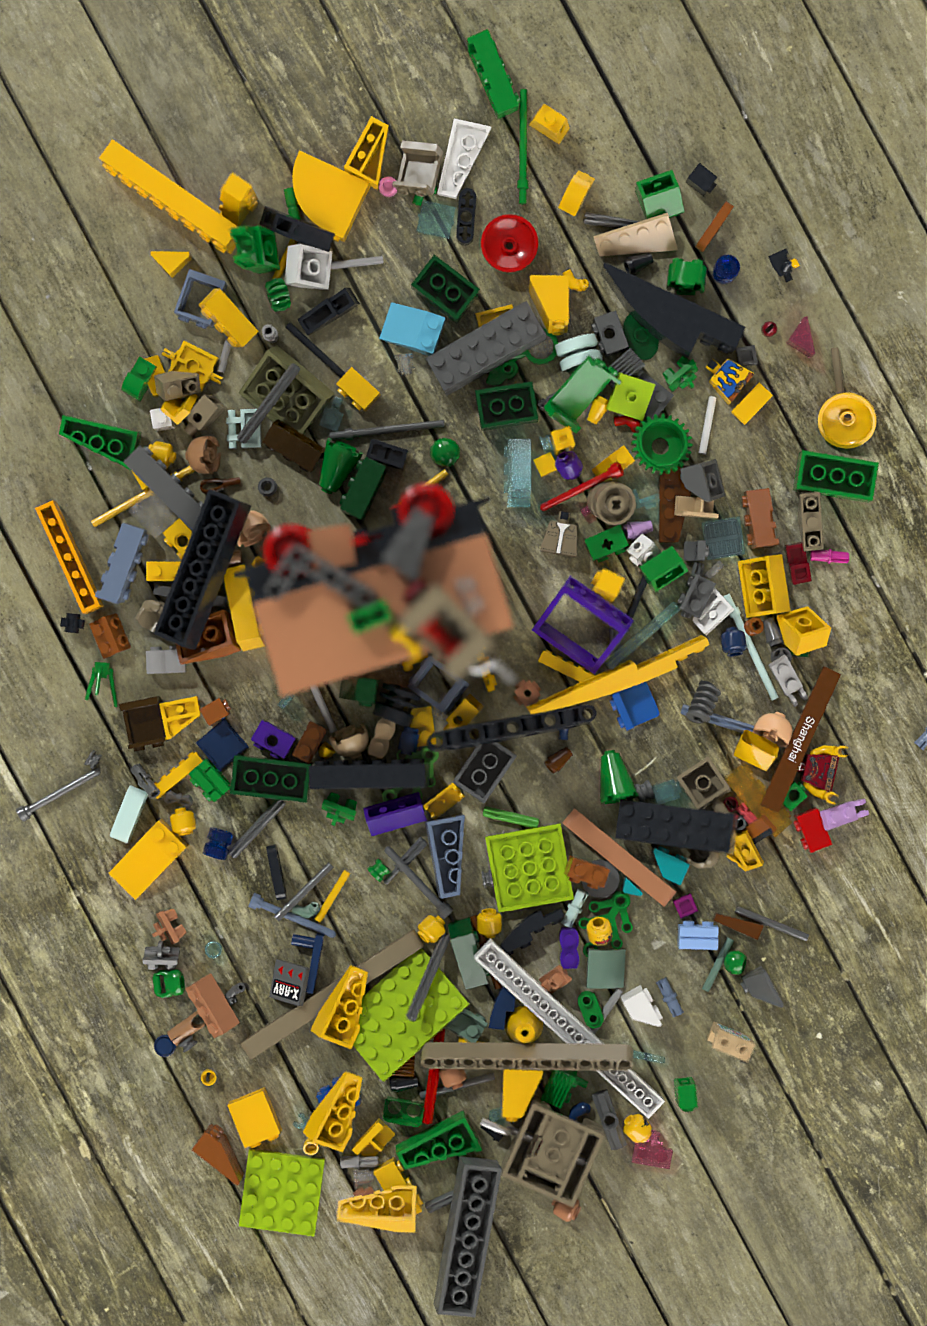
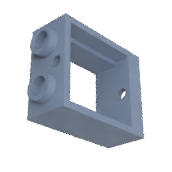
M189 269L174 313L183 322L189 323V320L196 322V326L207 329V326L213 328L214 322L211 318L206 320L184 312L187 299L194 281L214 289H221L224 294L228 285L223 280Z
M429 655L428 658L421 662L418 672L410 677L407 687L448 716L470 684L462 678L457 679L454 677L453 679L456 682L441 703H437L417 688L433 665L444 671L445 666Z

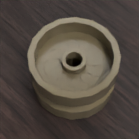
M609 478L591 487L587 496V505L590 512L606 524L619 525L630 519L635 510L636 500L630 488L615 479Z

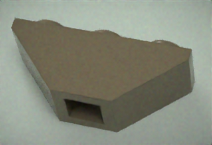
M820 492L801 493L798 504V521L803 550H822L823 534Z

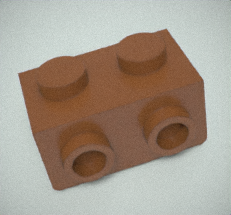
M117 613L104 616L89 624L103 659L131 648Z

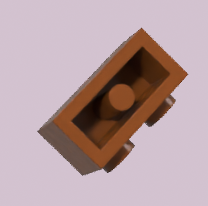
M570 855L564 874L569 877V881L578 884L580 881L587 883L588 887L598 889V886L604 888L610 869Z

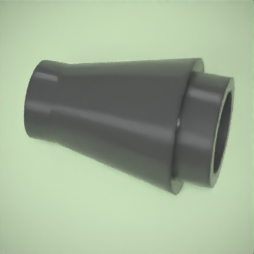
M774 618L764 620L766 643L770 647L783 644L781 631Z

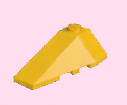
M352 965L349 966L319 1011L310 1031L322 1039L352 1049L360 1030L359 1017L363 1009L361 1004L362 997L365 995L367 971Z
M345 1071L311 1114L303 1130V1133L311 1142L341 1152L344 1151L352 1135L353 1129L351 1125L356 1114L354 1109L356 1101L359 1099L362 1083L361 1076Z
M396 1185L389 1190L381 1192L378 1190L374 1191V1194L359 1195L338 1201L337 1221L393 1232L415 1233L417 1186Z

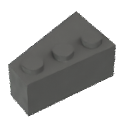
M415 507L382 557V560L416 581L419 576L434 517L419 507Z

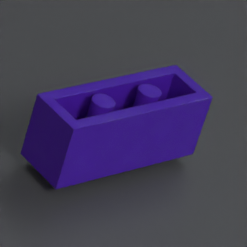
M419 792L363 808L371 836L427 821Z

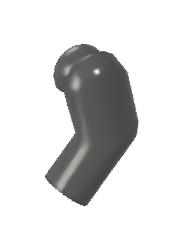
M243 983L232 986L225 994L229 1005L237 1002L235 995L245 991L246 987Z

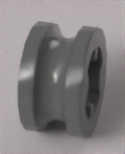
M93 750L84 765H90V768L93 770L99 763L102 755H97L96 751Z
M488 870L487 873L481 871L484 888H487V886L494 887L491 870Z
M193 1035L178 1045L183 1047L184 1053L198 1043L197 1040H193Z

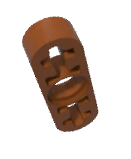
M727 201L724 203L695 248L704 252L734 208L732 204Z

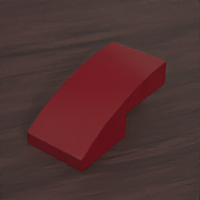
M802 542L784 545L792 584L811 582L810 566L807 561L806 551L803 550Z

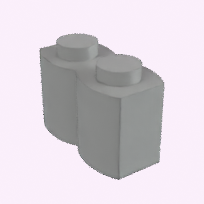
M169 646L170 650H162V647H150V651H146L147 674L187 672L186 664H180L176 646Z

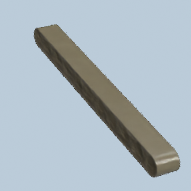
M412 929L356 967L368 972L367 984L421 949L424 943L416 931ZM343 975L305 999L303 1006L296 1005L240 1042L239 1044L249 1059L255 1058L316 1018Z
M427 1042L422 1046L421 1065L429 1069L627 1071L633 1068V1047L628 1044Z

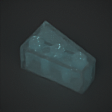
M508 439V446H504V457H508V463H504V475H508L507 481H504V493H507V507H530L531 439Z

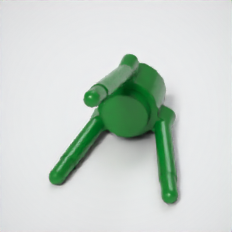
M95 662L94 667H92V675L85 700L89 699L95 678H97L95 695L97 696L99 694L101 678L107 679V675H109L114 707H117L113 668H110V663Z

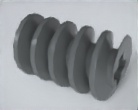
M701 680L686 713L687 719L698 724L709 722L711 719L709 715H713L712 709L716 707L715 703L718 702L717 696L721 695V691L712 683Z

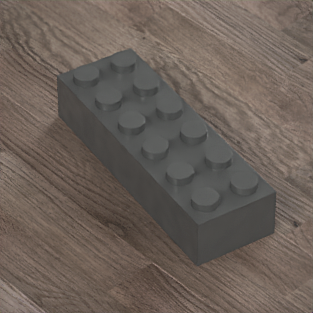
M525 301L430 355L426 360L446 396L547 338L531 307Z

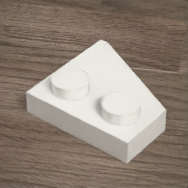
M714 587L701 617L697 618L694 616L692 621L707 636L735 609Z

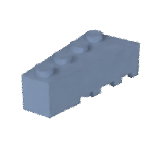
M122 523L114 544L116 552H112L107 563L110 568L102 575L101 582L103 586L101 591H96L95 597L115 604L124 603L125 600L129 599L131 594L129 587L131 582L135 581L137 575L135 568L142 560L143 553H141L143 545L147 544L149 535H147L148 530L129 523Z

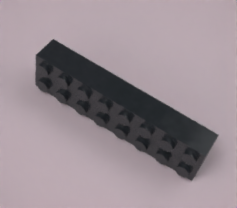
M208 490L153 634L184 648L196 650L252 505L214 490Z

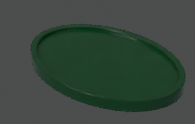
M629 313L623 324V332L629 346L628 349L631 348L640 360H649L656 354L659 340L641 326Z

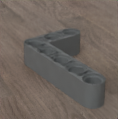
M295 544L288 550L266 587V594L269 598L273 600L281 598L300 569L362 607L373 605L376 599V592L372 587L300 544ZM299 550L302 558L294 559L291 552ZM312 560L317 561L320 568L317 570L311 569L309 562ZM288 567L292 572L291 576H284L281 573V569ZM329 571L335 572L337 579L329 580L326 573ZM352 582L355 589L347 591L344 588V583ZM271 585H279L281 593H273ZM364 592L370 593L372 600L364 601L361 594Z

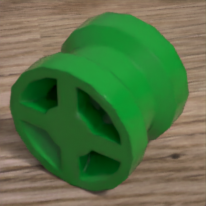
M379 858L373 866L367 868L378 882H381L385 875L391 873V870Z

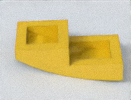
M759 382L731 413L745 425L773 395Z

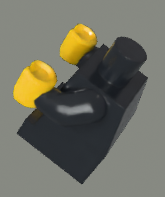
M783 249L768 257L774 270L780 277L783 276L787 283L793 280L791 272H793L792 267L796 268L800 265L796 259L789 261L787 257L789 252L787 249Z

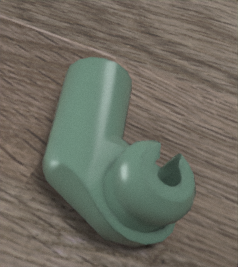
M311 902V904L305 907L296 904L291 913L308 919L318 914L320 905L317 902Z

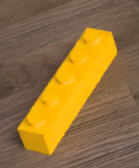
M547 649L542 651L538 662L578 682L595 676L590 671H584L585 668L579 665L578 667L574 666V663L569 660L567 662L564 661L563 657L559 655H552L553 652Z
M191 752L188 755V759L180 761L177 768L173 767L167 776L165 774L160 778V782L154 783L160 790V794L156 799L163 796L204 760L198 752Z

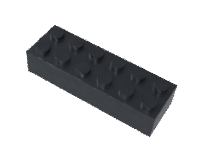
M386 759L372 760V763H367V760H356L352 764H348V760L334 761V764H330L329 760L314 761V765L309 766V789L424 788L430 786V762H425V759L410 760V763H406L405 759L391 760V763H386Z
M620 800L615 838L734 855L739 816L732 813Z

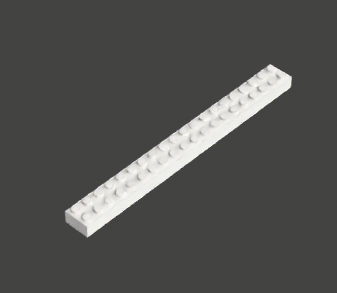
M491 938L474 955L476 961L565 1043L604 1044ZM632 1069L627 1071L596 1070L648 1119L665 1102L663 1097Z

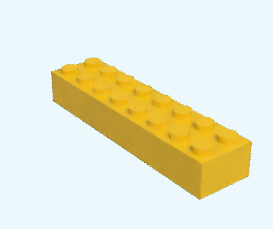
M113 139L99 157L103 163L102 167L106 169L107 173L113 177L117 175L124 185L129 188L133 186L144 199L149 197V200L158 209L162 210L164 208L171 218L176 221L180 219L191 232L196 230L201 239L207 243L212 241V244L215 245L218 251L223 254L227 252L231 255L236 248V243L230 236L229 229L237 227L122 145Z

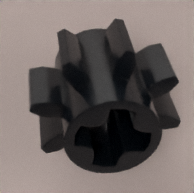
M66 613V618L61 617L60 626L65 627L64 632L79 634V629H84L85 620L80 619L81 614Z

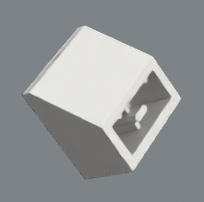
M641 985L620 996L633 1020L658 1027L662 1025L660 1019L663 1017L657 1006L651 1005L653 999L647 988L642 989Z

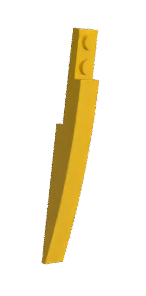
M700 635L639 664L627 660L531 704L526 709L530 714L546 712L583 703L630 688L678 668L676 660L682 661L693 652H702L710 644L706 637Z

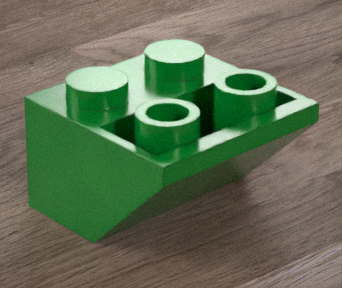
M673 170L636 182L635 193L646 219L668 213L669 218L685 212L680 188Z
M673 546L640 566L650 589L654 592L659 591L688 572L683 559Z

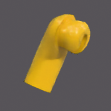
M571 269L562 273V275H569L570 289L582 292L588 288V280L576 279Z
M428 653L418 655L416 658L412 657L403 660L401 663L403 670L406 672L411 671L413 664L422 662L425 658L429 657Z

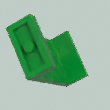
M588 355L544 406L550 418L565 427L570 426L571 431L577 434L581 429L577 418L611 380L619 385L622 383L617 376L619 374L618 371L612 366L606 367V364L600 358L594 359Z

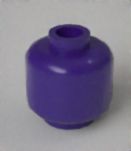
M563 451L557 456L555 468L564 479L573 480L581 475L583 463L575 452Z

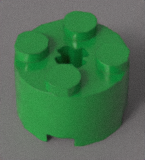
M681 258L672 259V263L668 266L666 289L668 291L674 289L676 294L693 296L696 291H700L701 294L704 293L707 268L703 265V261L694 259L692 262Z

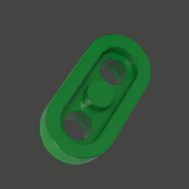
M583 991L578 996V1005L584 1021L590 1028H599L603 1025L605 1018L598 998L592 991ZM585 997H589V998H590V1003H589V1004H585V1002H584V998H585ZM592 1015H595L597 1017V1021L595 1023L591 1021Z

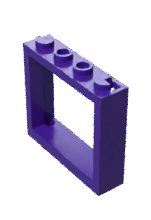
M569 576L532 631L568 655L569 658L582 665L585 669L595 674L628 631L634 620L578 580ZM564 594L619 631L599 659L545 622Z

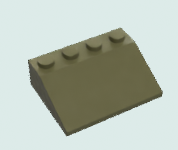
M276 345L267 350L239 391V394L258 409L292 363L300 367L299 373L272 407L267 417L272 422L279 419L304 434L326 408L335 393Z

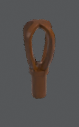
M240 477L225 478L223 480L205 479L200 483V490L202 493L207 494L208 490H205L203 486L209 483H222L221 486L211 489L216 492L229 486L240 485Z

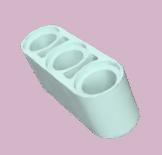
M131 785L129 786L112 827L110 837L127 844L130 842L148 797L146 791Z

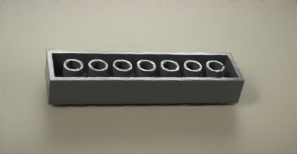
M459 1157L433 1303L437 1314L475 1317L502 1171V1167L497 1160Z

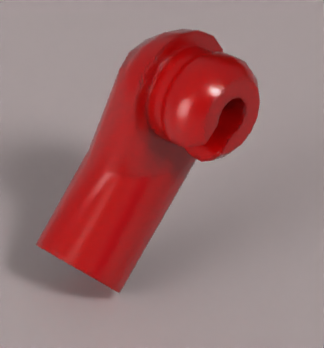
M625 415L613 417L615 427L627 425L630 427L631 432L637 433L635 429L637 426L640 427V420Z

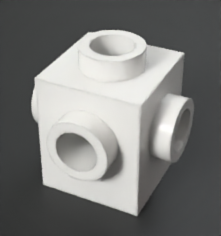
M643 534L626 550L631 555L629 559L636 566L639 564L642 566L645 562L661 553L655 543Z

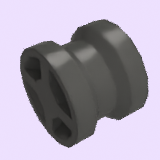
M777 648L772 651L770 659L773 662L785 655L789 662H791L792 655L786 648Z
M649 780L644 781L643 784L634 785L640 802H644L647 798H655Z

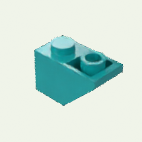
M659 846L658 849L653 847L652 852L661 876L681 886L690 866L686 862L687 858L676 854V857L670 855V850Z

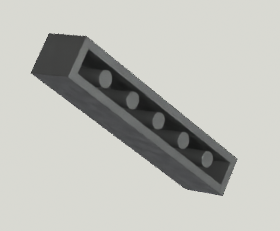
M139 445L123 462L193 531L203 502L200 501L198 503L193 498L195 494L188 487L184 489L179 484L181 480L174 473L170 475L166 471L168 467L160 459L156 461L152 457L154 453L146 445L144 447Z

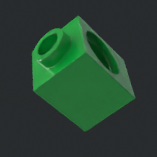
M792 782L784 799L783 805L790 812L808 797L805 793L807 789L800 782ZM791 790L797 791L798 795L795 800H790L788 797Z

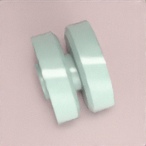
M595 334L573 337L555 345L557 356L566 357L560 362L562 373L575 371L588 355L594 359L598 357L603 360L600 350L593 349L598 344Z

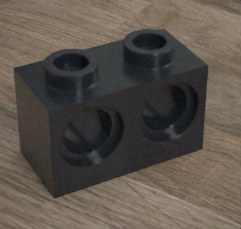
M371 439L366 457L378 463L404 470L409 450Z

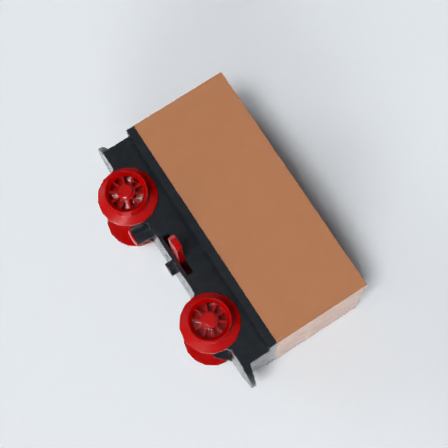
M431 483L417 484L405 492L399 504L390 508L392 509L390 512L394 524L370 532L367 531V528L353 531L355 536L352 537L356 564L339 566V568L372 587L376 592L375 602L385 598L393 616L392 620L355 635L347 618V613L362 606L300 569L281 598L273 600L267 596L266 587L288 550L295 544H300L310 550L307 530L311 529L297 524H284L274 529L266 538L263 548V564L234 573V577H247L252 592V602L281 697L414 657L408 654L410 649L400 640L396 643L388 635L390 629L395 624L402 623L400 618L415 605L403 603V593L414 580L382 560V557L415 507H419L434 517L417 580L425 581V585L428 588L427 592L437 584L485 635L514 627L478 511L480 507L491 501L490 497L456 505L452 502L449 494L440 486ZM299 550L291 552L294 559L302 558ZM312 561L309 562L311 569H313ZM288 567L281 569V573L284 576H291L292 572ZM329 571L326 573L329 580L337 579L335 572ZM352 582L344 583V588L347 591L355 589ZM271 585L273 593H281L279 585ZM364 592L361 594L364 601L372 600L370 593ZM406 632V635L415 644H417L418 641L416 640V637H418V635L416 633L413 634L412 632H410L408 634ZM428 645L425 647L421 646L424 650L419 655L431 652L432 649Z

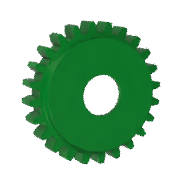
M654 414L653 420L648 416L646 423L641 421V427H636L635 431L637 433L632 435V438L636 440L631 442V445L635 447L631 451L632 453H637L634 457L635 460H641L638 464L639 466L646 465L645 471L651 468L652 474L657 470L659 475H662L663 471L669 475L671 469L673 472H676L678 470L677 466L682 468L684 466L683 462L688 461L687 456L691 454V451L688 449L693 446V444L688 442L692 439V436L686 435L689 429L684 430L685 424L679 425L678 418L673 421L672 415L667 419L664 414L660 418H658L657 414ZM664 439L668 443V451L663 455L656 454L652 449L654 440Z

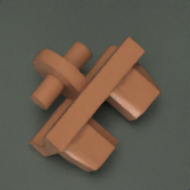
M174 909L165 912L163 910L156 914L163 928H161L158 922L153 924L156 932L152 933L153 937L159 935L161 941L167 939L164 934L165 932L171 944H175L187 933L182 924L175 928L170 924L171 921L178 918Z
M560 965L539 978L540 985L551 994L572 980L568 976L567 970L563 969Z

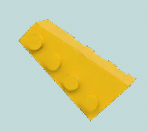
M245 565L227 568L224 582L236 640L244 652L265 647V642L252 602V592L247 577H234V573L246 569Z

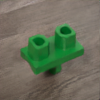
M682 356L677 361V366L680 370L675 373L671 368H668L663 372V377L671 392L678 387L682 390L686 386L690 389L695 387L692 381L697 378L695 373L698 371V368L696 366L697 363L693 359L690 361L685 356Z
M331 792L327 799H324L321 809L328 812L326 818L332 819L331 825L335 826L337 822L344 824L346 819L354 821L357 812L355 811L357 801L347 799L345 806L339 805L340 795Z

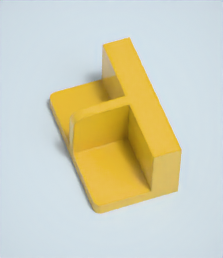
M379 1118L353 1145L352 1151L357 1155L360 1153L363 1157L376 1156L379 1152L383 1151L384 1146L395 1136V1132Z

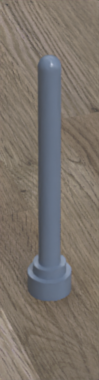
M257 893L253 894L248 906L252 909L262 908L274 914L282 909L263 901L264 898H261V895ZM288 912L284 916L288 920L330 938L336 936L334 930L294 913Z

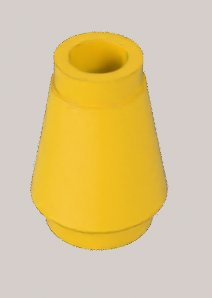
M598 395L592 401L587 420L597 425L598 421L607 411L606 407L609 400Z

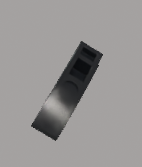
M265 206L259 223L275 233L326 252L330 251L335 236L333 232L307 221L299 220L269 206Z
M561 907L544 916L540 909L531 913L507 934L499 947L510 956L514 953V949L518 947L524 949L530 946L531 941H533L532 932L537 934L545 930L544 926L550 923L553 926L563 921L564 913Z

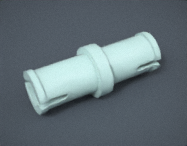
M577 889L574 899L568 904V910L563 921H561L563 925L570 928L573 927L578 914L582 912L581 908L589 893L582 889Z

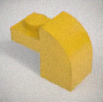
M578 170L570 181L558 208L576 216L595 178Z

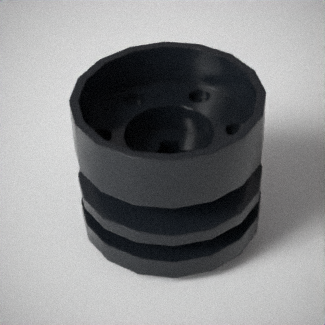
M383 683L382 687L390 690L389 694L380 692L379 695L384 697L386 702H376L372 714L410 728L414 715L409 713L407 709H417L418 706L410 703L411 699L420 701L421 697L412 690L400 685Z

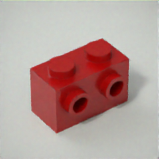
M815 807L794 815L795 821H793L796 831H800L802 835L800 842L804 850L807 849L808 852L812 853L833 845L827 830L824 829L818 808Z

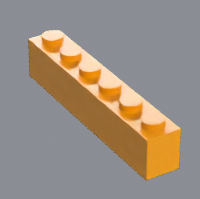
M52 500L36 507L35 510L82 614H89L104 607L101 598L95 597L97 589L58 503Z

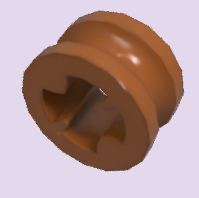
M754 617L745 622L744 629L748 635L755 636L763 631L764 625L761 619Z

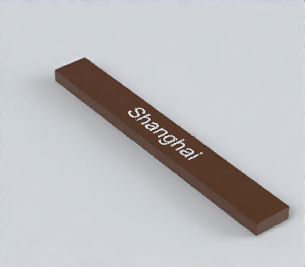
M825 666L822 667L794 728L791 740L787 744L760 803L761 806L779 813L841 674Z

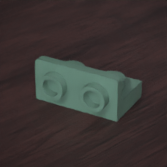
M466 1007L446 1028L468 1043H476L483 1030L488 1026V1023L485 1022L486 1019L477 1013L476 1015L469 1011L470 1008Z

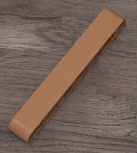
M575 808L562 822L662 906L665 907L676 894L673 888Z

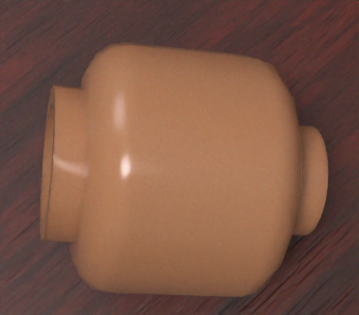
M464 1069L439 1070L440 1078L446 1088L452 1087L453 1090L463 1086L462 1082L467 1078Z
M555 1199L551 1204L554 1206V1215L566 1222L571 1221V1219L574 1221L581 1210L578 1199L574 1207Z

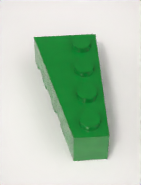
M486 29L467 38V51L497 119H500L518 111L521 101L517 92H513L511 77L509 74H506L503 59L499 57L496 43L492 40L489 30Z
M62 415L59 435L131 470L123 461L140 445L142 432L74 416Z
M464 1110L395 1145L396 1154L405 1170L426 1165L432 1161H442L449 1157L462 1156L473 1151H482L481 1142Z

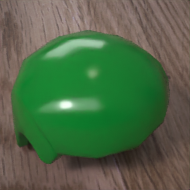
M440 438L434 441L430 447V457L436 465L443 467L451 466L460 457V447L453 439Z

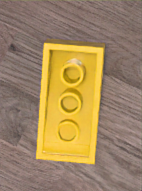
M160 819L108 874L136 900L181 855L189 844L181 836L179 837L178 834L173 833L172 828L163 819Z

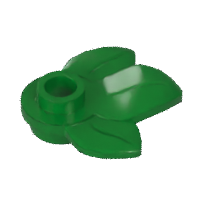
M513 360L507 361L489 372L486 383L498 386L503 384L506 379L514 378L518 373V365ZM511 366V370L506 372V367Z

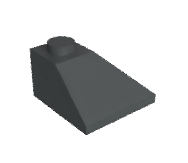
M716 459L680 469L681 481L684 483L685 488L704 501L710 502L725 496Z
M761 966L741 976L743 982L740 984L745 993L749 992L754 998L780 1008L784 1007L767 972Z

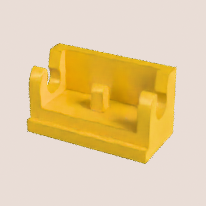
M452 782L423 804V807L435 820L465 796L458 786Z

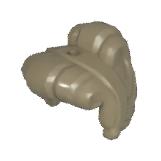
M155 600L144 601L135 619L142 627L154 632L165 603Z
M687 849L690 854L687 857V861L696 868H711L718 862V852Z

